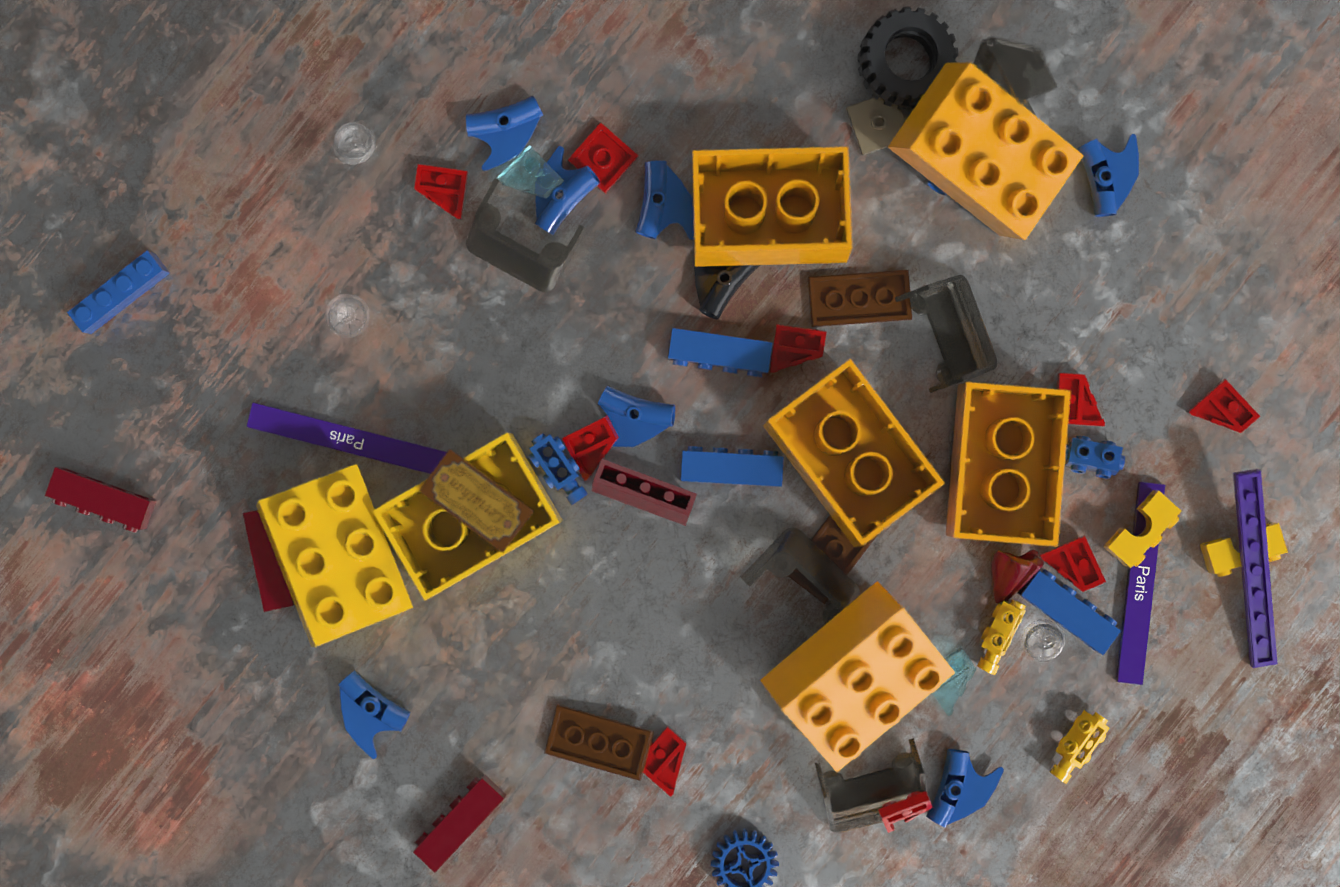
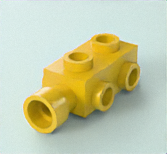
M1012 599L1011 603L1003 601L1002 605L998 604L992 614V617L995 619L991 627H986L981 637V640L984 641L981 647L987 649L984 657L980 658L977 667L990 674H996L999 668L998 662L1001 656L1005 655L1019 624L1022 622L1026 612L1024 610L1026 605ZM1011 615H1013V621H1012V622L1010 621V616H1011ZM1000 637H1001V639H1002V644H1001V645L999 644V638H1000Z
M1084 710L1075 719L1067 735L1060 740L1059 746L1055 751L1063 758L1058 765L1054 764L1049 772L1067 784L1072 777L1070 773L1075 766L1081 769L1084 764L1088 763L1094 749L1105 740L1106 733L1109 730V727L1105 725L1108 720L1097 712L1092 716ZM1099 731V735L1094 738L1095 733ZM1085 752L1084 756L1080 758V754Z

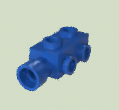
M542 433L531 441L533 446L529 449L532 453L528 456L536 468L539 466L543 468L546 473L543 478L551 489L553 487H556L557 490L563 488L568 495L566 498L571 505L588 495L584 487H580L575 480L579 477L577 471L580 470V467L573 457L569 459L563 452L566 447L558 436L554 438L550 434L546 437ZM546 447H550L553 450L550 457L545 456L543 453ZM560 468H565L567 471V475L563 478L558 476Z
M1076 436V438H1072L1069 441V445L1066 444L1065 466L1071 467L1070 471L1074 473L1085 474L1086 470L1096 472L1095 476L1099 478L1109 479L1111 475L1115 476L1119 470H1123L1125 464V456L1122 455L1123 447L1116 446V443L1112 441H1101V443L1091 441V438L1086 436ZM1079 449L1086 450L1087 455L1082 456L1079 453ZM1104 454L1112 455V460H1106Z

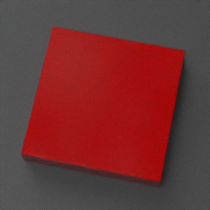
M600 123L570 156L568 162L576 169L583 168L586 165L589 166L600 181L597 187L606 194L639 156L605 125Z

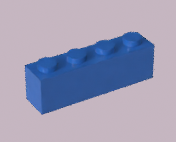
M147 250L67 313L83 333L92 334L169 275L170 272L155 253Z
M672 328L668 359L673 360L672 365L687 367L688 362L697 363V368L712 370L713 366L723 367L722 372L737 374L738 370L748 371V376L762 377L763 373L767 374L769 372L773 342Z
M688 446V451H682L681 481L782 487L784 456H778V451L763 450V455H753V450L738 449V454L728 453V448L713 447V452H703V447Z
M1046 569L1042 572L1038 571L1019 590L1017 594L1101 655L1106 653L1121 632V630L1115 627L1117 622L1107 614L1103 617L1095 612L1097 609L1095 605L1086 599L1081 602L1075 597L1076 591L1066 584L1062 587L1054 582L1056 577Z

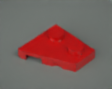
M418 164L414 189L456 219L462 220L468 171Z

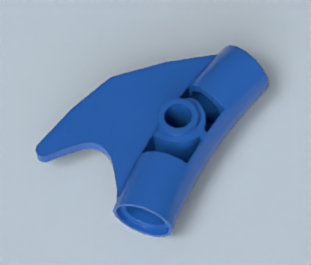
M534 96L503 108L466 114L468 137L478 138L491 147V154L481 167L483 171L500 166L521 154L532 137L541 116H543ZM503 120H509L506 125H501Z
M1135 134L1129 136L1124 150L1120 153L1113 152L1103 146L1098 141V138L1077 148L1083 155L1081 160L1090 184L1095 217L1117 215L1118 209L1129 195L1139 176V153ZM1101 174L1105 176L1106 181L1102 179Z
M558 146L547 161L537 179L536 222L534 224L552 235L556 233L574 207L600 184L596 174L587 165L580 169L565 170L562 166L564 148L562 146Z
M667 161L645 162L644 194L635 232L656 240L660 232L667 226L678 223L683 227L688 238L693 240L694 209L692 196L678 176L667 165ZM655 197L662 198L661 203H655L653 200Z
M610 386L605 388L599 399L598 405L608 415L619 437L614 443V447H635L655 437L668 427L674 426V404L645 400ZM634 409L639 412V416L634 414Z
M354 670L338 684L340 687L344 725L346 731L357 745L372 759L377 758L373 741L375 734L381 731L401 732L411 712L380 694ZM369 702L374 704L375 709L369 707Z
M947 749L940 785L932 803V808L928 811L926 817L946 828L948 824L963 819L981 809L995 791L1004 769L998 767L988 775L980 776L972 766L968 751ZM957 786V789L952 792L951 788Z

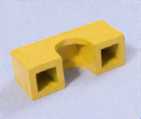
M1153 490L1137 508L1146 519L1145 530L1141 534L1134 536L1125 528H1119L1103 546L1125 567L1131 568L1133 565L1137 567L1145 559L1146 555L1144 553L1148 548H1154L1162 540L1161 534L1166 528L1171 529L1180 519L1178 515L1182 510L1159 490Z
M1271 522L1266 524L1269 562L1281 559L1280 555L1288 552L1280 524ZM1221 537L1200 544L1208 573L1217 574L1218 577L1232 574V569L1241 567L1240 553L1234 549L1231 538Z

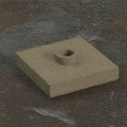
M879 97L877 100L871 98L846 107L862 156L886 148L891 143L905 122L901 109H897L898 105L892 104L889 107L884 104L885 100Z

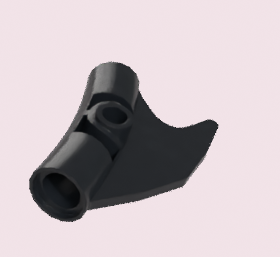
M761 265L694 266L695 284L700 304L699 311L712 319L719 320L725 307L739 287Z

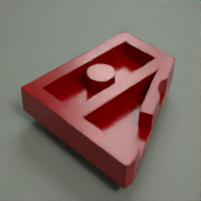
M776 324L769 372L775 373L778 370L823 357L827 331Z
M1058 373L1057 390L1070 391L1068 424L1105 427L1104 418L1102 419L1096 399L1089 389L1090 385L1086 376L1083 374Z
M1223 379L1188 410L1193 416L1242 433L1260 417L1226 379Z
M608 415L564 436L562 440L571 457L580 467L579 472L585 481L591 477L601 460L604 459L619 437Z
M1085 535L1040 554L1043 561L1047 562L1082 592L1106 582Z
M667 726L650 745L643 773L671 797L674 794L687 742Z
M916 791L907 795V798L898 802L896 800L889 801L883 805V808L878 810L887 832L890 833L895 830L893 825L895 822L902 819L905 822H909L918 815L930 810L932 805L926 791L922 793Z

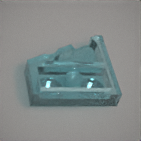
M530 145L496 178L501 185L546 199L556 187H559L564 182Z
M961 647L944 658L955 673L942 683L936 691L932 692L948 717L953 713L954 710L952 708L959 696L962 697L967 682L972 679L977 670Z

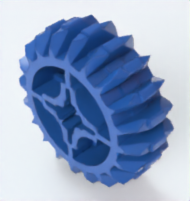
M743 829V836L738 837V832L734 830V839L731 840L728 835H724L726 845L722 842H717L716 845L721 852L717 850L712 852V856L718 860H712L711 866L717 867V869L712 871V875L714 877L721 876L716 881L718 886L726 883L724 887H765L764 883L770 886L773 885V880L768 876L777 877L778 875L777 871L772 868L778 867L779 861L771 860L777 857L778 854L777 851H769L773 847L772 842L764 844L766 841L765 835H761L757 840V831L753 830L751 837L747 836V829ZM743 845H752L763 854H749L745 851ZM736 847L737 857L729 862V865L724 866L726 855L731 849ZM741 853L743 854L744 859H747V862L749 860L751 861L748 863L749 874H747L746 869L743 868V866L739 867V865H741L742 860ZM766 861L762 874L754 880L752 874L754 868L760 866L761 862ZM727 873L742 874L747 882H738Z

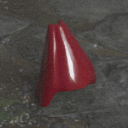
M998 550L993 555L991 574L994 599L997 604L1009 601L1043 567L1044 561L1038 557V551L1030 550L1021 556H1015Z

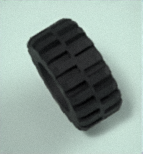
M911 6L903 7L901 11L893 9L886 16L882 15L866 33L860 45L861 50L858 53L857 61L860 62L858 71L859 75L865 78L863 82L865 88L873 90L872 96L876 100L880 97L885 100L884 104L889 107L892 104L898 105L897 109H906L908 106L914 109L945 63H958L955 61L959 55L958 48L953 46L956 41L953 33L950 35L947 33L946 30L949 26L945 21L940 24L936 20L938 15L933 12L929 16L924 14L925 9L918 7L916 11H911ZM908 37L924 46L929 55L930 67L922 78L907 80L891 71L886 62L885 50L893 39Z

